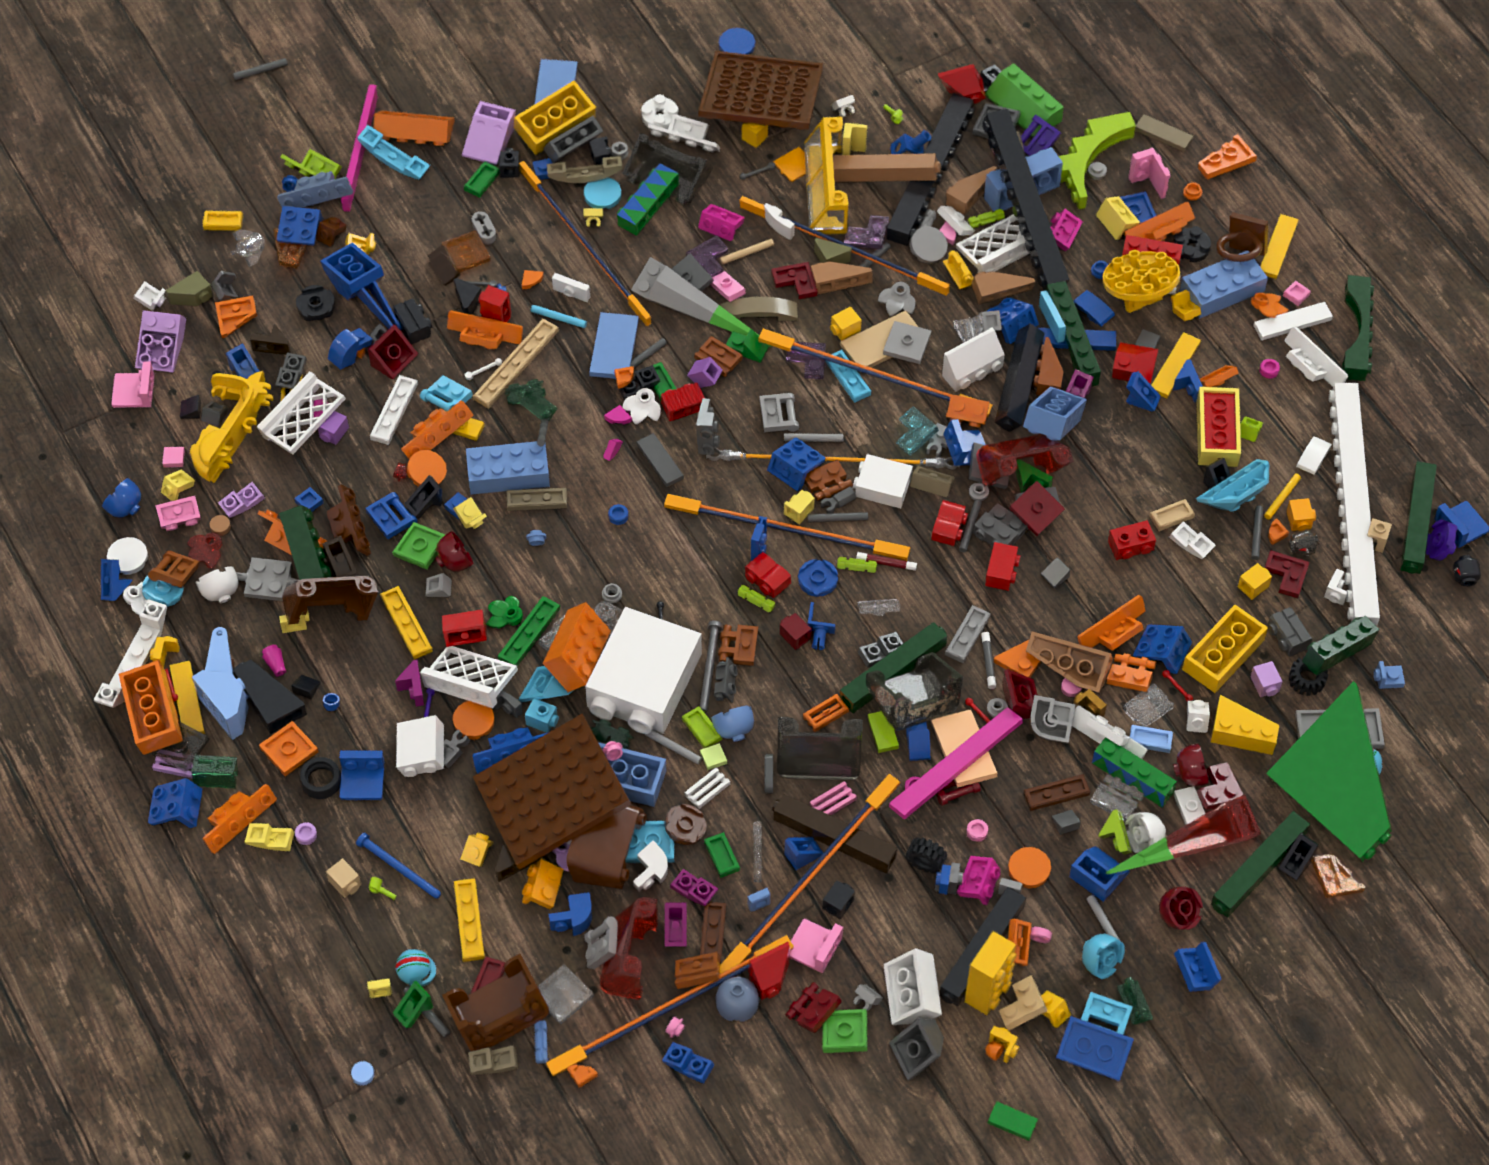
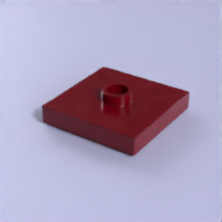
M1038 481L1009 507L1036 536L1065 510Z

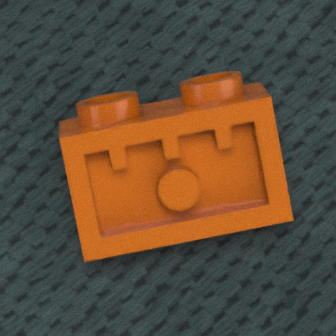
M951 394L946 417L950 418V420L958 419L960 424L961 421L969 422V426L980 428L981 425L986 424L990 402Z

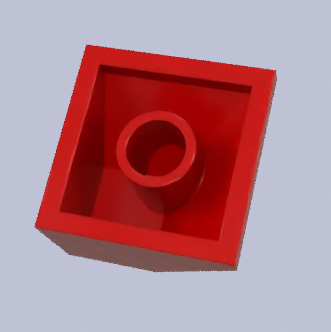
M974 64L938 73V77L948 93L973 99V104L986 99L983 80Z
M1120 342L1114 360L1112 378L1129 381L1132 373L1139 371L1151 385L1158 349Z
M788 941L749 960V980L757 988L761 1000L767 997L773 998L781 991L789 966L790 944Z

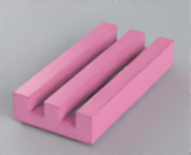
M844 781L810 801V806L821 811L847 795L846 799L824 811V813L831 816L854 802L857 796L852 793L850 787H847Z

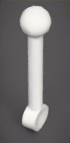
M500 358L495 359V362L486 365L474 372H466L465 378L467 380H471L473 376L476 374H479L495 365L500 366L502 364V360Z

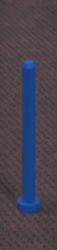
M364 832L359 836L356 841L357 846L360 848L366 847L432 897L438 899L441 896L438 889L369 840L370 836Z

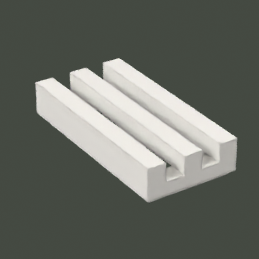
M714 768L685 791V796L700 809L728 787L730 780L726 779L723 773L720 774L717 768ZM719 781L722 782L711 792H709L706 796H704L701 800L697 801L699 797H701L704 793H707Z

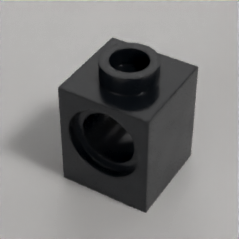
M836 880L823 899L822 909L841 920L854 901L855 890L849 884Z

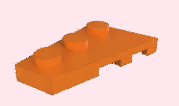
M1237 134L1231 142L1223 144L1219 151L1212 152L1200 161L1198 169L1206 179H1210L1256 162V155Z

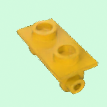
M950 251L948 259L944 260L943 264L959 289L971 286L974 278L959 253Z

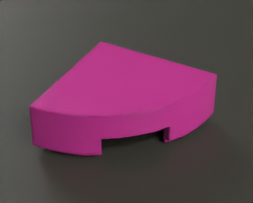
M620 405L604 415V419L612 424L613 422L622 424L632 422V417Z
M619 439L609 440L603 458L609 461L612 460L618 453L623 441Z

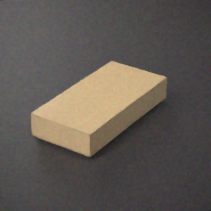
M1186 499L1150 512V518L1158 531L1165 530L1195 517V513Z

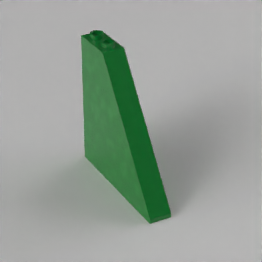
M1353 681L1266 774L1363 862L1365 859L1369 860L1376 853L1375 849L1380 843L1383 845L1390 839L1392 828L1360 690Z

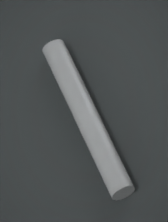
M784 433V441L798 438L806 442H843V434Z
M651 730L649 734H645V736L690 761L700 764L701 756L654 730Z
M1089 896L1086 900L1106 934L1119 939L1095 896Z

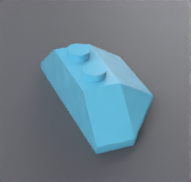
M1256 459L1197 497V502L1230 512L1238 510L1241 504L1253 500L1255 495L1260 493L1269 483V462Z

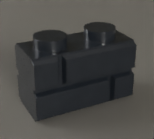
M412 298L404 301V303L394 305V315L411 345L431 336L430 329L432 328V323L428 317H424V310L421 304H417Z

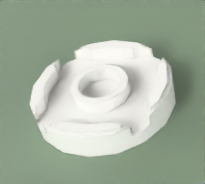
M126 537L117 540L110 546L107 552V559L119 560L120 573L130 575L144 568L145 562L148 560V552L141 540Z

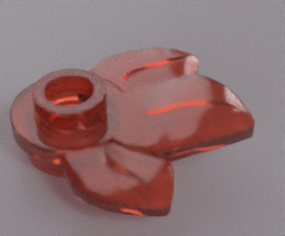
M211 532L205 536L195 535L187 542L192 548L188 554L189 558L199 562L204 560L209 569H212L218 563L221 557L219 549L222 546V539L217 533Z

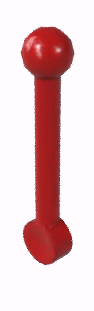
M167 668L164 670L166 671L173 702L178 700V695L175 694Z
M1164 670L1162 672V676L1164 678L1169 679V681L1183 694L1187 702L1193 701V697L1190 694H1187L1184 691V689L1170 676V672L1168 670Z
M971 698L965 700V704L971 706L987 723L991 721L973 703Z

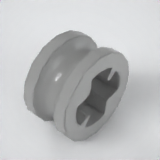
M617 142L612 145L613 157L621 156V160L627 158V144Z

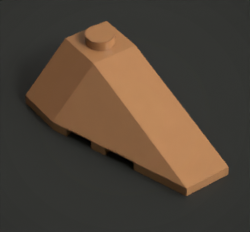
M1033 631L1026 648V652L1079 688L1090 689L1096 693H1100L1107 680L1113 661L1111 653Z

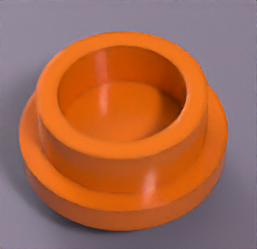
M1192 182L1184 187L1183 194L1189 200H1198L1202 196V189L1199 184Z

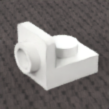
M1336 569L1327 586L1324 598L1329 599L1333 603L1343 605L1348 593L1342 590L1345 580H1342L1344 571Z

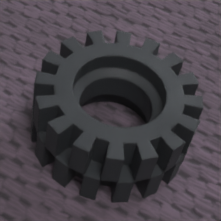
M1299 657L1291 666L1289 673L1290 686H1294V691L1299 689V694L1303 695V692H1306V696H1310L1311 692L1313 696L1317 695V692L1320 693L1325 687L1328 669L1316 675L1315 680H1306L1302 678L1301 672L1312 671L1302 662L1303 659Z
M916 837V839L912 840L905 857L908 862H912L911 865L913 867L917 866L919 870L923 869L926 873L929 871L931 874H934V872L941 871L942 865H944L947 858V852L942 846L939 847L938 843H932L930 839L927 841L926 838L922 837L920 839Z

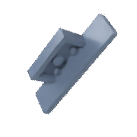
M332 171L327 173L321 172L316 176L300 178L297 180L295 190L278 194L277 199L281 207L302 208L353 194V189L347 177L334 180L335 177Z

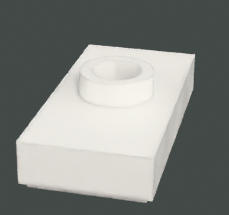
M940 206L937 210L959 235H972L975 231L964 220V216L956 212L951 206Z
M557 273L552 277L553 290L588 302L590 299L589 285Z
M1192 786L1174 791V797L1187 830L1208 826L1209 822L1195 787Z

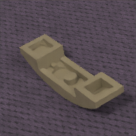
M621 156L603 158V165L566 168L565 162L547 164L549 178L568 183L594 182L610 177L622 170Z
M747 297L720 304L722 308L738 320H740V317L778 316V321H798L797 303L782 298Z

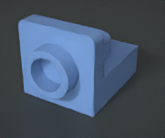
M1383 661L1378 662L1373 675L1374 680L1378 681L1379 689L1403 688L1405 681L1402 666H1384Z

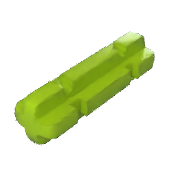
M997 209L993 213L991 211L980 214L977 217L973 216L968 219V223L972 228H976L980 224L983 226L996 220L1000 221L1005 218L1004 211Z
M839 557L837 568H848V570L863 572L867 570V572L875 573L877 562L871 560L866 562V560L855 558L847 560L846 557Z
M741 585L739 588L738 596L744 599L747 598V601L760 608L763 607V610L771 612L774 609V601L766 600L765 596L754 590L750 591V588L745 585Z

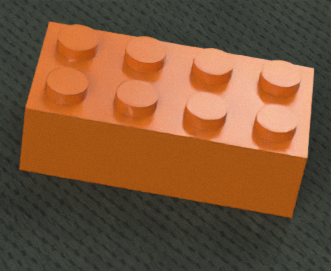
M586 602L568 609L543 661V665L567 692L585 686L611 630Z
M157 660L118 674L135 744L142 754L145 755L182 742L183 738L166 671Z

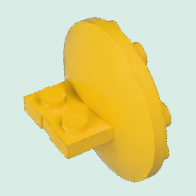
M1132 250L1129 254L1113 258L1112 262L1103 272L1104 288L1114 297L1125 300V310L1129 313L1162 300V296L1171 292L1180 281L1179 265L1164 252H1139L1138 250Z

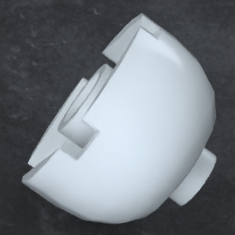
M225 567L226 571L220 572L217 569L200 577L199 581H196V585L201 595L209 601H219V603L231 600L230 596L238 588V577L234 567Z
M1148 812L1135 813L1126 820V825L1129 824V830L1127 831L1131 849L1135 853L1146 849L1165 837V826L1155 814Z

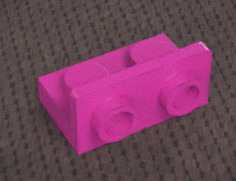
M710 204L702 211L698 228L732 241L735 230L743 224L745 217Z
M1064 209L1060 213L1056 212L1052 217L1051 229L1057 246L1067 251L1083 221L1067 209Z
M970 856L963 874L962 885H959L957 890L960 897L979 898L983 905H988L990 898L993 896L996 881L1000 877V868L995 860L988 857Z

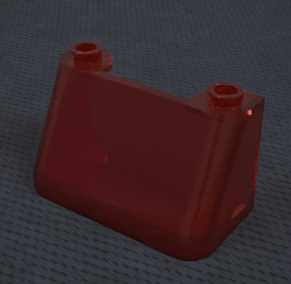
M1044 434L985 445L977 451V461L985 487L994 485L1000 478L1013 474L1017 469L1016 460L1033 457L1035 466L1041 465L1045 467L1047 474H1050L1073 463L1072 453L1066 445L1050 440Z
M649 897L637 899L615 917L617 921L616 955L604 962L600 977V987L607 994L641 1000L643 986H641L642 963L637 957L630 956L629 952L633 938L644 939V935L648 931H657L658 902L657 899Z

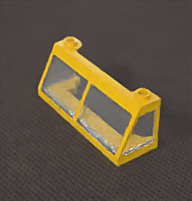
M824 117L804 142L809 228L823 234H847L848 196L843 191H835L833 155L836 152H842V117Z

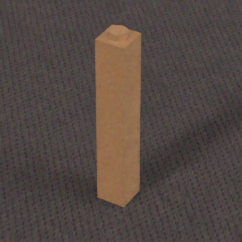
M936 154L833 155L834 182L936 180L937 173H940L941 164L940 161H937Z

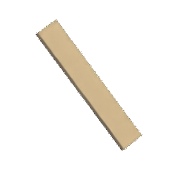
M542 319L473 395V400L489 409L559 332V327Z

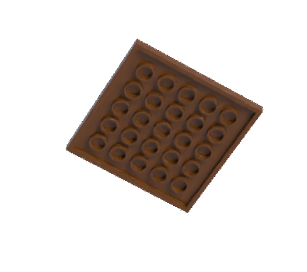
M715 51L699 107L698 117L809 130L823 72V63Z
M583 714L578 715L473 776L519 869L632 805Z

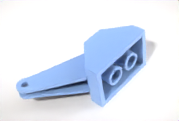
M217 627L212 632L206 668L192 676L198 699L229 737L234 740L243 734L248 713V696L244 691L246 687L240 678L236 679L233 675L226 629Z

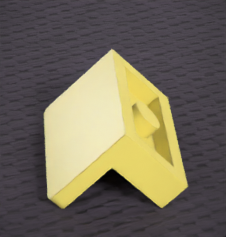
M845 123L842 155H850L851 151H866L867 125Z
M1120 197L1105 198L1096 213V216L1115 240H1119L1126 229L1140 223Z

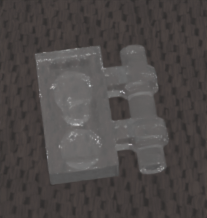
M1107 774L1104 782L1109 784V786L1100 783L1091 797L1090 803L1109 813L1117 809L1122 812L1123 820L1126 821L1138 806V802L1134 801L1133 798L1141 801L1145 794L1138 791L1137 787L1121 782V779L1117 776L1112 777ZM1116 789H1119L1120 791L1126 793V795L1121 794L1120 792L1116 791Z

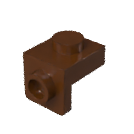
M330 217L319 222L316 240L332 246L335 236L345 232L347 224L341 222L336 217Z

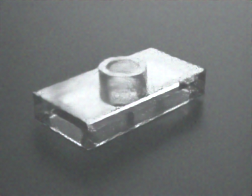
M897 599L859 601L858 611L860 614L873 613L875 616L885 615V612L900 611V603Z

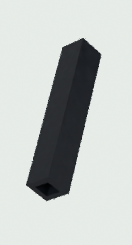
M1031 323L1018 330L994 422L1008 432L1022 425L1045 334Z
M1009 887L1006 888L940 986L939 996L946 1003H953L956 1006L961 1003L966 995L970 964L993 931L1005 937L1009 931L1010 919H1017L1025 907V896Z

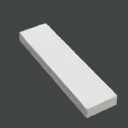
M1322 302L1277 315L1276 318L1254 322V328L1262 341L1289 333L1292 327L1295 326L1300 330L1331 321L1333 316L1326 303Z
M399 375L370 434V440L389 445L418 385L417 380Z

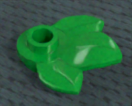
M508 596L505 601L495 600L488 605V609L493 616L487 621V626L502 628L507 624L511 626L518 625L523 619V611L519 607V600L514 596Z

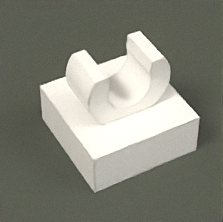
M853 95L837 100L832 104L833 110H839L842 118L846 116L844 109H848L849 113L853 114L855 110L851 104L855 102Z

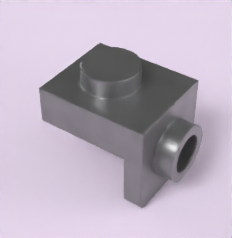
M221 271L211 283L219 300L226 301L239 298L231 286V283L236 278L234 273Z
M958 863L951 864L947 892L949 894H956L957 885H962L963 872H959L960 864ZM935 885L936 892H939L940 885Z

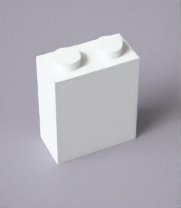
M867 454L865 461L860 462L858 470L860 475L855 477L853 488L856 489V497L902 508L912 478L913 466Z
M436 715L397 723L396 768L405 777H413L426 772L433 773L436 770L444 769V724Z

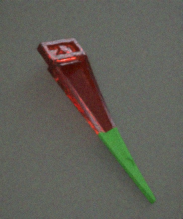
M1242 795L1218 805L1108 870L1105 874L1109 875L1240 843L1260 835L1261 832L1246 796Z

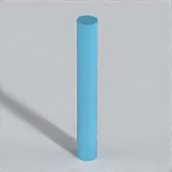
M536 305L531 307V312L581 328H585L587 325L585 320Z

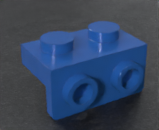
M1201 942L1196 948L1178 949L1174 953L1190 992L1211 990L1221 981V976L1206 942Z

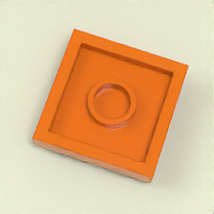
M293 721L259 744L260 750L284 776L290 774L319 752L313 742Z

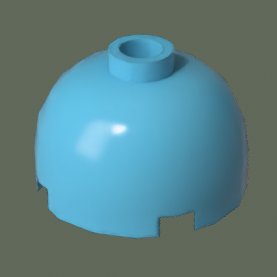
M1098 934L1084 944L1082 961L1086 969L1100 979L1108 978L1117 970L1113 968L1116 963L1119 962L1121 964L1125 953V945L1116 937L1108 934Z

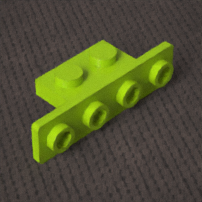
M309 149L301 164L283 154L281 155V158L285 160L284 164L292 169L295 167L299 168V173L306 177L332 171L335 180L342 168L339 164L312 149Z

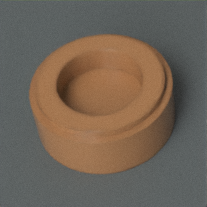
M218 515L210 521V528L213 534L222 536L230 531V521L226 516Z

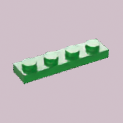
M542 596L499 653L498 660L518 666L559 612L560 605Z

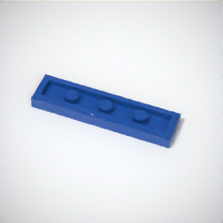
M1039 328L1045 333L1042 344H1045V338L1049 337L1053 348L1069 349L1066 339L1064 342L1057 343L1050 328ZM1085 330L1092 350H1116V331Z

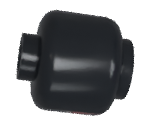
M1463 555L1454 562L1453 571L1456 582L1465 587L1477 584V581L1481 578L1480 563L1477 559L1472 558L1470 555Z

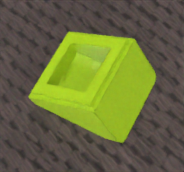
M1244 417L1240 423L1241 438L1255 442L1263 423L1249 417Z

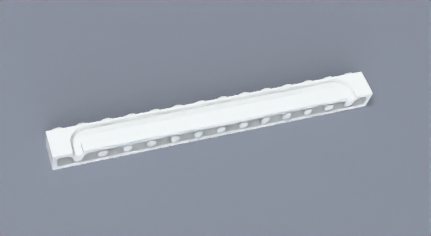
M1334 383L1333 390L1329 391V402H1332L1330 418L1334 419L1331 427L1332 434H1335L1333 450L1337 454L1334 458V466L1338 467V472H1336V483L1339 484L1337 499L1341 500V505H1339V517H1342L1340 533L1344 534L1341 544L1342 551H1345L1343 567L1347 568V573H1345L1344 577L1345 585H1348L1346 602L1350 603L1347 616L1348 620L1352 621L1355 618L1360 619L1366 615L1377 626L1380 615L1373 539L1367 536L1371 518L1358 383Z

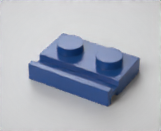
M759 516L758 523L754 529L751 538V561L762 552L766 553L767 517Z

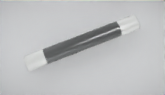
M983 632L981 637L988 688L995 689L996 680L989 632Z

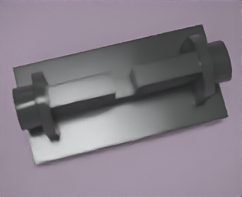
M726 657V662L721 661L716 666L715 679L722 682L715 683L714 697H716L717 701H723L724 698H728L733 703L734 694H736L735 677L738 675V669L729 657Z

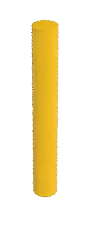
M1295 473L1265 512L1264 517L1270 520L1300 481L1301 476Z

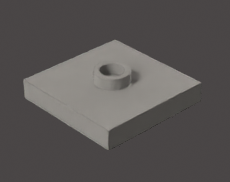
M894 321L883 350V355L920 364L931 336V330Z

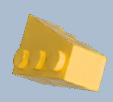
M1220 695L1211 743L1273 755L1279 725Z

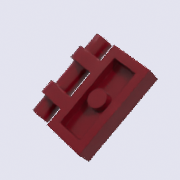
M814 982L809 987H805L801 992L800 998L796 1002H792L789 1006L790 1009L785 1015L790 1020L798 1015L799 1017L796 1019L798 1025L816 1033L842 1001L839 996L824 988L819 994H816L815 992L819 989V986ZM808 1001L811 1002L806 1009L803 1008Z

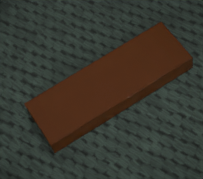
M1084 774L1025 789L1023 792L1030 811L1086 797L1091 793Z
M708 902L704 906L700 955L718 952L721 965L726 903Z

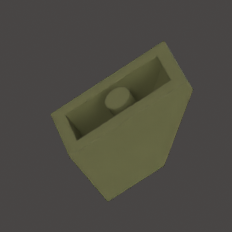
M198 271L166 290L168 302L173 305L199 306L213 297L211 285Z

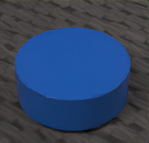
M613 505L608 511L610 522L615 525L624 524L629 517L628 509L624 505Z

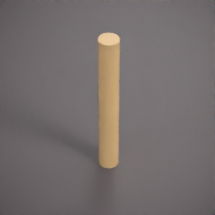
M772 239L744 248L720 257V262L722 265L772 247L774 242Z

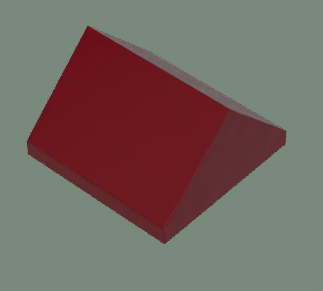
M395 324L368 349L370 365L390 379H394L418 355L417 351Z
M1006 669L1004 671L1002 687L1008 708L1022 719L1031 718L1034 695L1038 696L1034 679Z

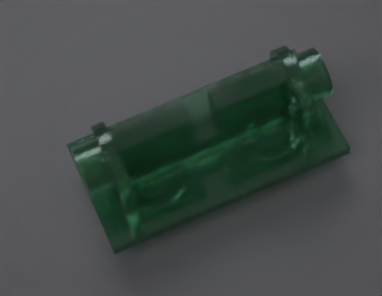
M533 379L527 381L525 385H519V383L509 385L505 389V395L509 394L506 397L507 403L515 405L526 402L524 396L528 394L529 401L542 399L543 396H546L545 388L541 389L544 381Z
M529 385L517 394L519 397L517 402L541 420L547 419L549 422L558 409Z
M601 718L599 722L592 720L596 726L591 727V730L597 740L606 743L608 737L611 736L610 741L620 742L624 749H628L630 746L629 738L634 740V737L629 735L630 731L619 726L617 730L610 727L612 723Z
M1132 977L1126 978L1124 980L1125 984L1117 986L1123 1003L1132 1006L1129 1017L1132 1025L1153 1020L1138 980H1133Z

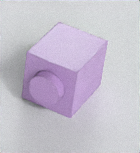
M1273 661L1253 667L1251 679L1259 696L1264 697L1277 694L1280 691L1282 680Z

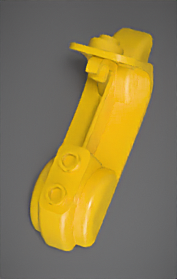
M264 371L256 372L247 379L222 373L212 375V396H218L221 400L229 399L237 400L238 402L221 428L208 425L206 429L202 430L200 438L190 449V455L196 471L208 482L215 483L222 471L230 468L228 463H233L231 457L247 433L252 432V425H257L256 417L258 410L261 406H270L268 400H274L273 396L267 393L266 389H271V386L265 382Z

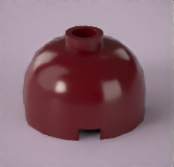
M453 531L444 535L437 543L436 552L438 556L435 559L441 568L445 566L450 571L460 572L474 564L469 552L465 551L464 544Z
M1192 744L1180 750L1177 755V763L1173 764L1175 775L1180 776L1182 781L1190 786L1209 784L1200 745Z
M1173 887L1167 890L1161 897L1159 913L1162 920L1168 926L1174 929H1191L1201 920L1202 915L1199 914L1200 908H1203V903L1195 889Z

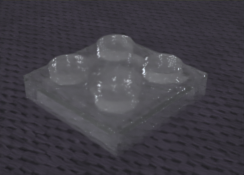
M562 965L538 986L549 1007V1013L560 1024L564 1023L594 997L593 993L565 965Z

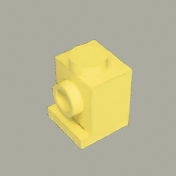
M801 490L797 495H793L789 502L786 501L784 503V515L800 525L808 514L814 510L815 498L811 493Z

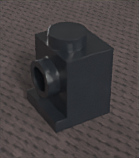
M607 136L589 140V150L594 165H603V158L612 157Z
M513 148L500 151V178H519V151H515ZM505 168H514L515 170H504V169H505Z

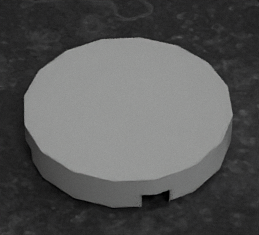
M930 226L921 227L915 231L910 239L912 254H915L918 260L923 263H936L947 252V240L937 228Z

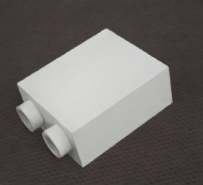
M625 607L585 686L587 707H589L590 712L603 720H611L614 716L628 721V725L633 730L642 734H649L651 730L664 734L702 655L701 633Z

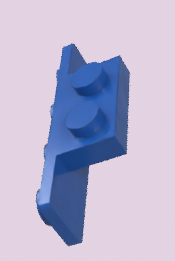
M527 727L518 728L506 734H497L489 738L488 742L491 749L472 755L476 772H482L547 733L532 737Z

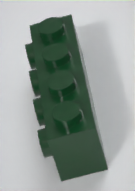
M300 505L279 513L299 580L330 578L331 571L324 562L325 552L318 543V539H320L319 533L312 523V520H314L312 511Z
M1366 615L1360 619L1355 618L1349 625L1339 627L1335 633L1331 635L1328 633L1320 641L1312 642L1307 647V653L1302 662L1315 675H1318L1370 646L1380 629Z

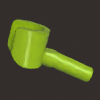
M886 104L883 106L885 110L891 113L893 123L899 124L903 120L901 110L895 111Z
M371 878L369 884L370 892L381 893L395 900L397 895L381 887L383 881L380 878Z

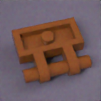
M838 460L813 469L807 473L805 478V484L811 493L819 491L814 494L816 501L831 498V495L853 486L850 479L843 481L847 478V474Z
M724 625L723 631L720 634L722 642L721 647L718 649L719 662H726V657H734V664L754 666L758 627L738 625L736 632L731 631L732 627L730 625ZM731 641H736L735 647H729Z

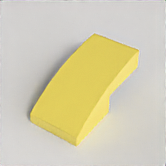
M249 823L245 843L264 849L290 851L295 832L292 828H272L270 824Z

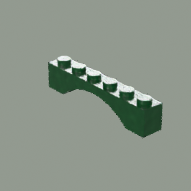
M1348 275L1345 284L1344 302L1352 310L1359 332L1355 343L1345 352L1342 362V370L1348 374V380L1365 381L1367 374L1371 373L1372 362H1369V358L1372 356V347H1369V343L1372 342L1373 331H1370V327L1373 324V316H1370V312L1373 311L1374 301L1370 300L1374 293L1371 277Z
M1062 281L1048 284L1046 290L1066 326L1065 339L1069 348L1073 370L1077 369L1093 376L1091 387L1099 385L1101 370L1067 283Z

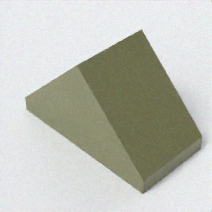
M815 238L814 252L821 263L830 261L846 264L851 261L852 247Z

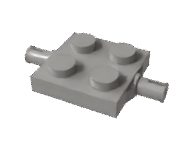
M252 557L247 573L236 572L238 581H245L246 583L244 596L282 601L285 588L299 581V579L291 578L292 562Z

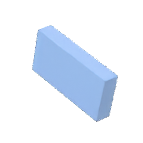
M1131 725V739L1148 750L1170 753L1172 731Z

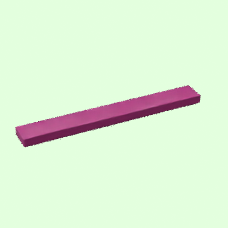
M376 85L368 87L346 176L353 189V194L341 197L343 211L350 212L365 152V147L357 138L367 125L371 126L378 99Z
M1007 707L889 803V808L905 820L1020 726L1023 719Z

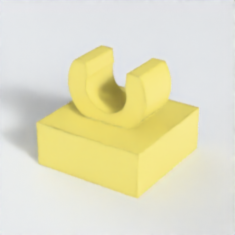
M584 208V218H587V227H590L591 220H596L597 227H600L601 221L599 218H603V208Z

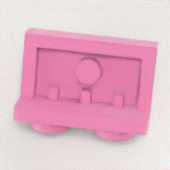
M195 496L156 505L161 529H166V531L176 530L178 525L182 524L192 526L198 524L197 521L201 520Z

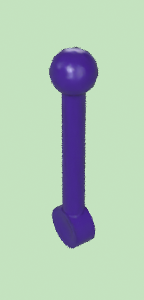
M431 688L426 690L428 697L424 718L429 715L431 698L435 694V690Z

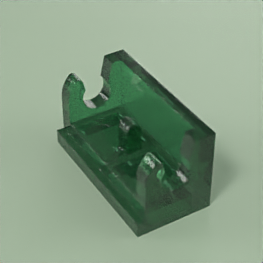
M195 755L191 770L193 783L202 787L236 788V775L238 776L237 757Z

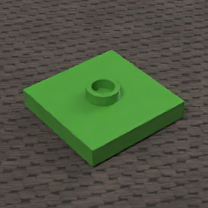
M413 522L392 553L394 557L428 569L438 555L436 552L437 543L445 534Z
M867 1009L835 1010L824 1022L823 1053L868 1051Z

